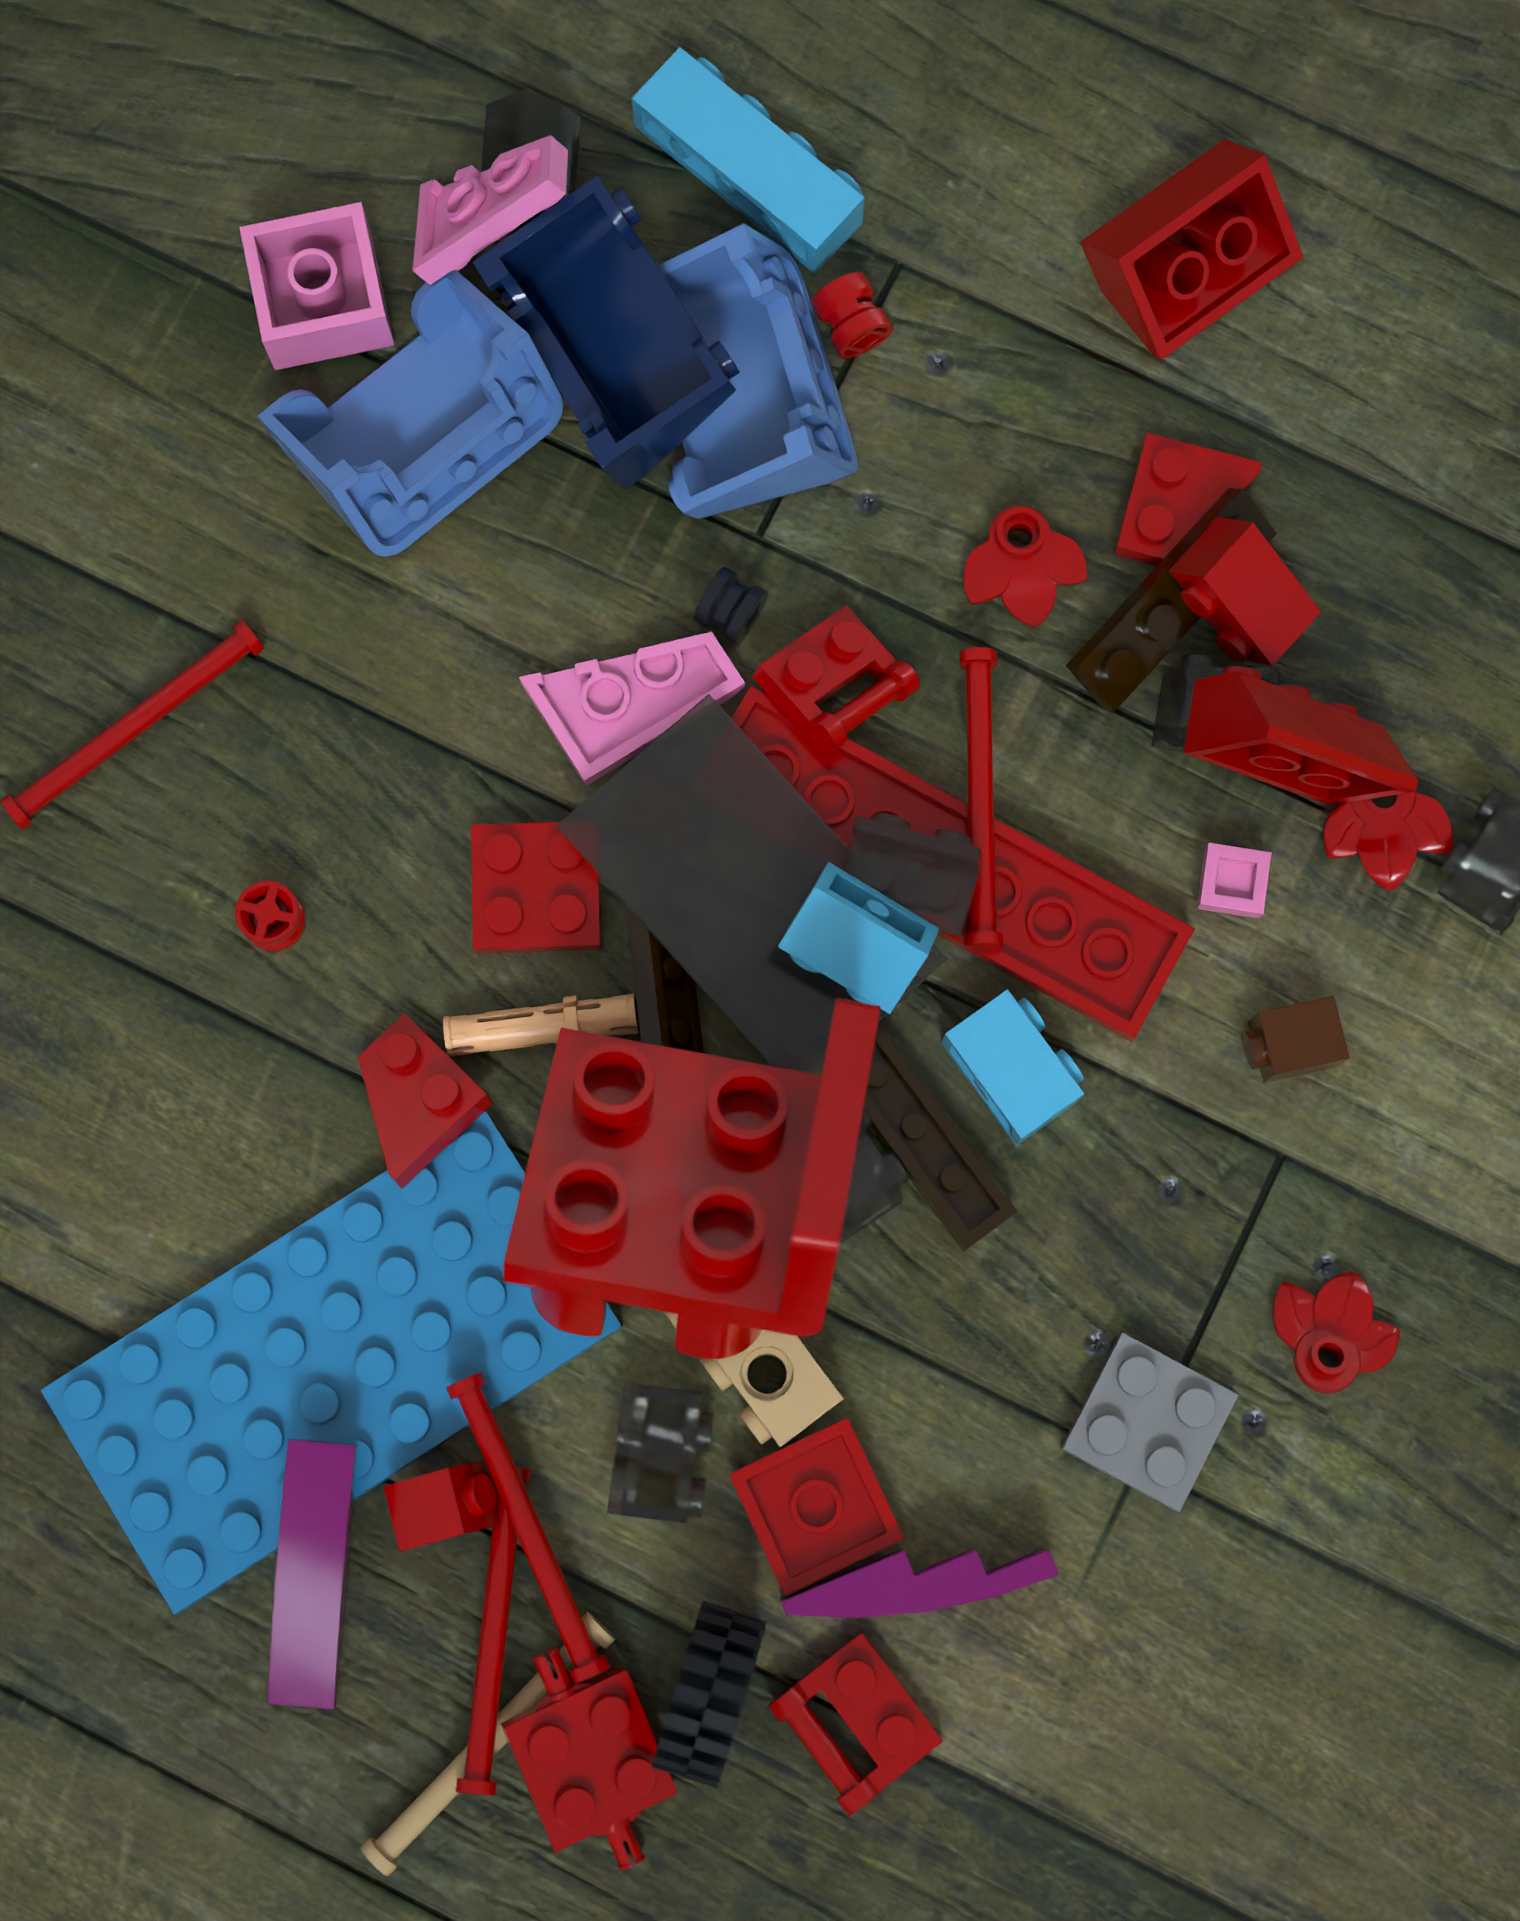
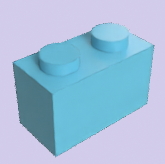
M828 862L792 919L778 947L789 953L792 960L801 968L813 973H822L844 986L848 994L856 1001L881 1006L883 1011L890 1014L928 957L940 928Z
M1007 989L946 1032L941 1044L1017 1146L1082 1098L1084 1092L1078 1084L1084 1080V1077L1078 1066L1063 1049L1054 1053L1042 1037L1040 1032L1046 1029V1026L1033 1005L1025 997L1016 1001Z

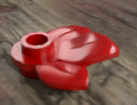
M1012 506L1004 509L994 518L989 529L988 541L979 545L969 554L964 569V592L968 602L972 605L985 603L1001 596L1003 605L1015 619L1029 627L1036 628L1046 620L1053 608L1057 584L1068 586L1086 581V561L1078 544L1070 537L1050 531L1047 520L1037 510L1027 506ZM1015 530L1024 531L1028 534L1030 543L1024 547H1016L1008 540L1009 533Z
M1415 792L1395 795L1394 802L1387 808L1377 807L1372 802V799L1345 802L1330 813L1324 827V846L1328 858H1344L1358 853L1361 864L1368 876L1378 885L1389 891L1397 888L1407 877L1415 862L1417 850L1434 854H1445L1451 851L1453 844L1452 826L1444 808L1437 800Z
M1354 1271L1334 1276L1321 1287L1317 1296L1293 1283L1285 1281L1279 1286L1274 1297L1273 1324L1275 1332L1286 1345L1294 1350L1293 1363L1298 1377L1307 1387L1320 1393H1338L1349 1387L1358 1373L1381 1370L1394 1357L1398 1348L1400 1330L1392 1324L1372 1320L1374 1305L1371 1291L1366 1282ZM1328 1350L1332 1352L1338 1359V1367L1329 1368L1323 1365L1319 1360L1318 1351Z

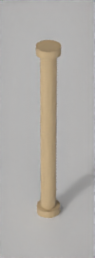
M587 1611L582 1616L595 1649L597 1650L600 1645L607 1649L615 1640L614 1636L590 1612ZM563 1645L559 1653L569 1674V1670L574 1666L565 1645ZM548 1661L549 1667L552 1671V1674L554 1675V1670L551 1666L550 1661ZM539 1672L498 1713L493 1757L508 1742L500 1723L530 1710L547 1694ZM467 1746L377 1840L370 1837L360 1847L365 1857L382 1874L389 1876L398 1867L396 1858L459 1793L455 1792L457 1778H464Z

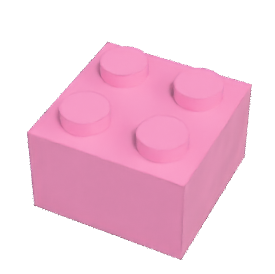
M362 202L239 227L262 342L275 370L395 345L372 234Z

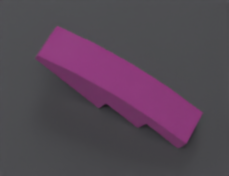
M294 1438L288 1440L275 1575L267 1704L325 1709L335 1708L349 1580L347 1566L353 1518L351 1505L358 1444Z
M973 1548L916 1572H913L905 1550L900 1549L780 1600L786 1615L862 1618L922 1613L994 1598L1055 1577L1059 1573L1049 1550L1045 1548L1038 1549L986 1572L977 1550Z

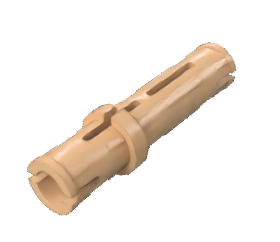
M634 993L579 1001L577 995L563 997V1003L491 1011L473 1015L444 1016L443 1018L444 1041L449 1057L550 1043L556 1044L561 1027L605 1036L639 1034V1019Z

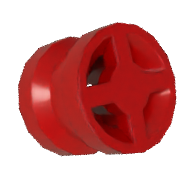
M261 881L250 885L241 893L236 902L235 919L238 928L256 947L264 951L280 952L289 949L300 940L305 931L306 915L302 904L286 886L276 881ZM279 921L284 923H279L277 926L272 927L270 929V932H268L269 926L274 925L276 922Z

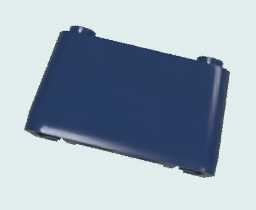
M597 175L473 261V264L491 291L496 289L500 293L499 297L508 309L507 313L510 318L529 334L554 383L578 419L579 423L577 424L589 439L585 443L601 468L624 489H627L648 475L737 391L730 379L739 374L740 371L719 340L709 347L633 228V225L641 221L642 218L624 190L620 187L613 193H610Z

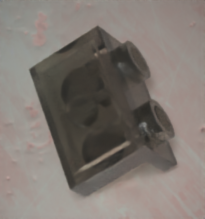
M874 813L872 820L857 816L852 828L855 838L845 872L940 928L939 931L962 937L983 866L981 849L972 846L973 840L970 837L955 831L937 829L935 835L932 836L910 830L911 824L908 821L894 815Z

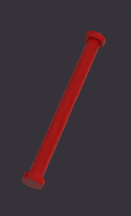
M242 619L232 626L235 631L232 635L17 796L13 797L9 793L0 800V804L22 830H25L33 824L31 816L251 652L256 656L265 648Z
M973 647L964 649L959 653L960 668L966 670L970 932L964 934V948L969 951L988 952L1003 948V934L996 931L991 669L997 667V651L986 647Z
M481 1371L446 1387V1390L451 1400L454 1398L459 1400L574 1667L569 1670V1674L573 1683L576 1684L607 1670L611 1666L605 1654L598 1656L482 1389V1386L487 1384V1381Z
M517 1467L523 1483L530 1484L532 1470ZM498 1490L496 1491V1511L500 1525L492 1527L464 1778H457L455 1792L490 1796H496L497 1782L491 1781L518 1540Z

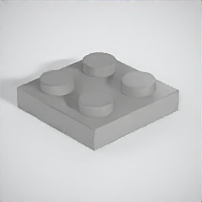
M1122 1332L1118 1335L1060 1449L1175 1512H1180L1239 1395Z

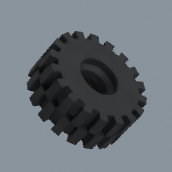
M702 1601L652 1768L714 1788L718 1787L748 1691L767 1621Z

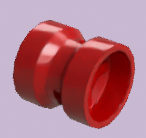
M863 272L849 273L831 281L819 290L812 299V306L820 321L831 324L833 331L831 342L839 357L843 359L860 356L872 350L886 340L893 331V325L885 310L876 307L871 302L874 289Z

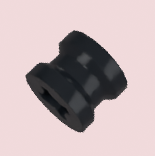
M722 567L702 595L695 610L694 621L704 627L715 625L724 631L726 640L739 645L757 621L766 603L768 591L758 585L752 587L745 586L738 581L736 572L727 567Z

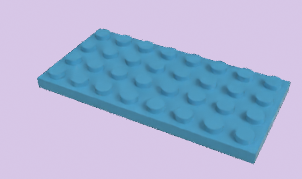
M486 1111L402 1189L388 1174V1170H386L40 1390L174 1615L180 1614L278 1550L289 1439L358 1444L352 1495L353 1502L469 1427L458 1398L451 1400L446 1387L482 1371L487 1381V1384L483 1385L482 1389L492 1411H494L622 1328L621 1323L606 1301V1318L603 1332L600 1336L587 1337L564 1332L549 1324L539 1314L533 1303L529 1286L504 1282L503 1262L525 1172Z

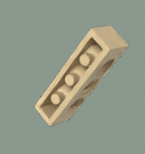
M664 1312L674 1327L677 1328L678 1314ZM762 1330L754 1343L737 1355L723 1359H699L722 1392L733 1384L748 1406L741 1410L739 1415L761 1445L772 1437L777 1445L782 1447L843 1400L841 1394L797 1336ZM759 1357H775L782 1362L786 1369V1381L774 1393L765 1394L758 1392L748 1381V1369L752 1362Z

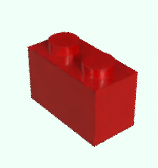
M1217 517L1169 570L1183 589L1180 594L1183 602L1195 614L1208 620L1218 633L1215 637L1217 645L1225 654L1237 662L1243 663L1245 660L1273 666L1321 613L1320 609L1253 522Z

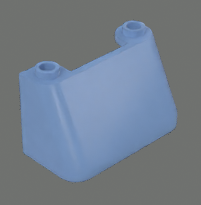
M743 223L658 265L709 347L719 340L740 371L739 374L730 379L737 391L682 442L686 457L675 461L672 469L673 477H670L668 480L669 491L676 506L684 514L694 518H705L834 483L856 473L858 470V459L804 279L790 253L782 246Z
M457 270L450 271L431 285L425 282L416 292L411 305V316L420 335L329 408H326L325 404L311 391L300 389L290 391L281 396L257 415L277 445L353 533L378 556L396 555L409 547L547 436L556 427L562 416L564 405L562 396L529 334Z

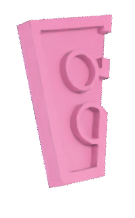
M552 135L499 154L488 170L479 172L470 165L457 170L453 179L455 182L442 186L435 179L420 184L413 272L431 285L450 271L462 269L474 255L495 241L505 240L519 225L540 211H546L558 203L566 194L568 149Z
M712 632L640 648L637 653L598 662L597 659L577 663L574 664L575 668L541 675V672L519 677L525 692L585 786L590 785L745 690L744 680Z

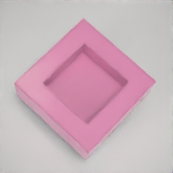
M1208 843L1204 851L1197 909L1260 919L1264 914L1272 852Z

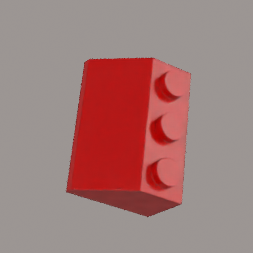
M1225 139L1080 242L1102 294L1151 354L1159 360L1164 359L1304 257L1265 154Z
M1243 666L1225 667L1223 674L1195 680L1183 754L1327 805L1416 792L1418 778L1383 725L1359 717L1357 708L1342 703L1324 704L1311 699V692L1308 689L1295 685H1274L1261 680V672Z

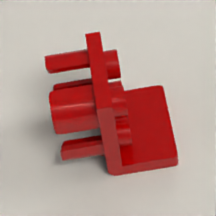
M836 998L822 1075L561 1027L503 1262L504 1282L529 1286L533 1303L539 1314L555 1328L576 1335L596 1337L602 1334L606 1318V1301L678 1314L675 1338L676 1350L685 1355L705 1359H723L741 1353L754 1343L762 1330L793 1336H809L820 1332L823 1327L840 1243L881 1006Z

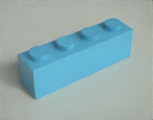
M679 47L631 98L634 127L778 245L785 248L814 274L826 264L863 223L865 197L862 195V190L857 182L840 169H836L833 172L817 159L814 149L802 136L795 132L787 134L771 121L767 110L754 97L747 94L741 97L725 84L720 71L705 58L699 57L696 60Z

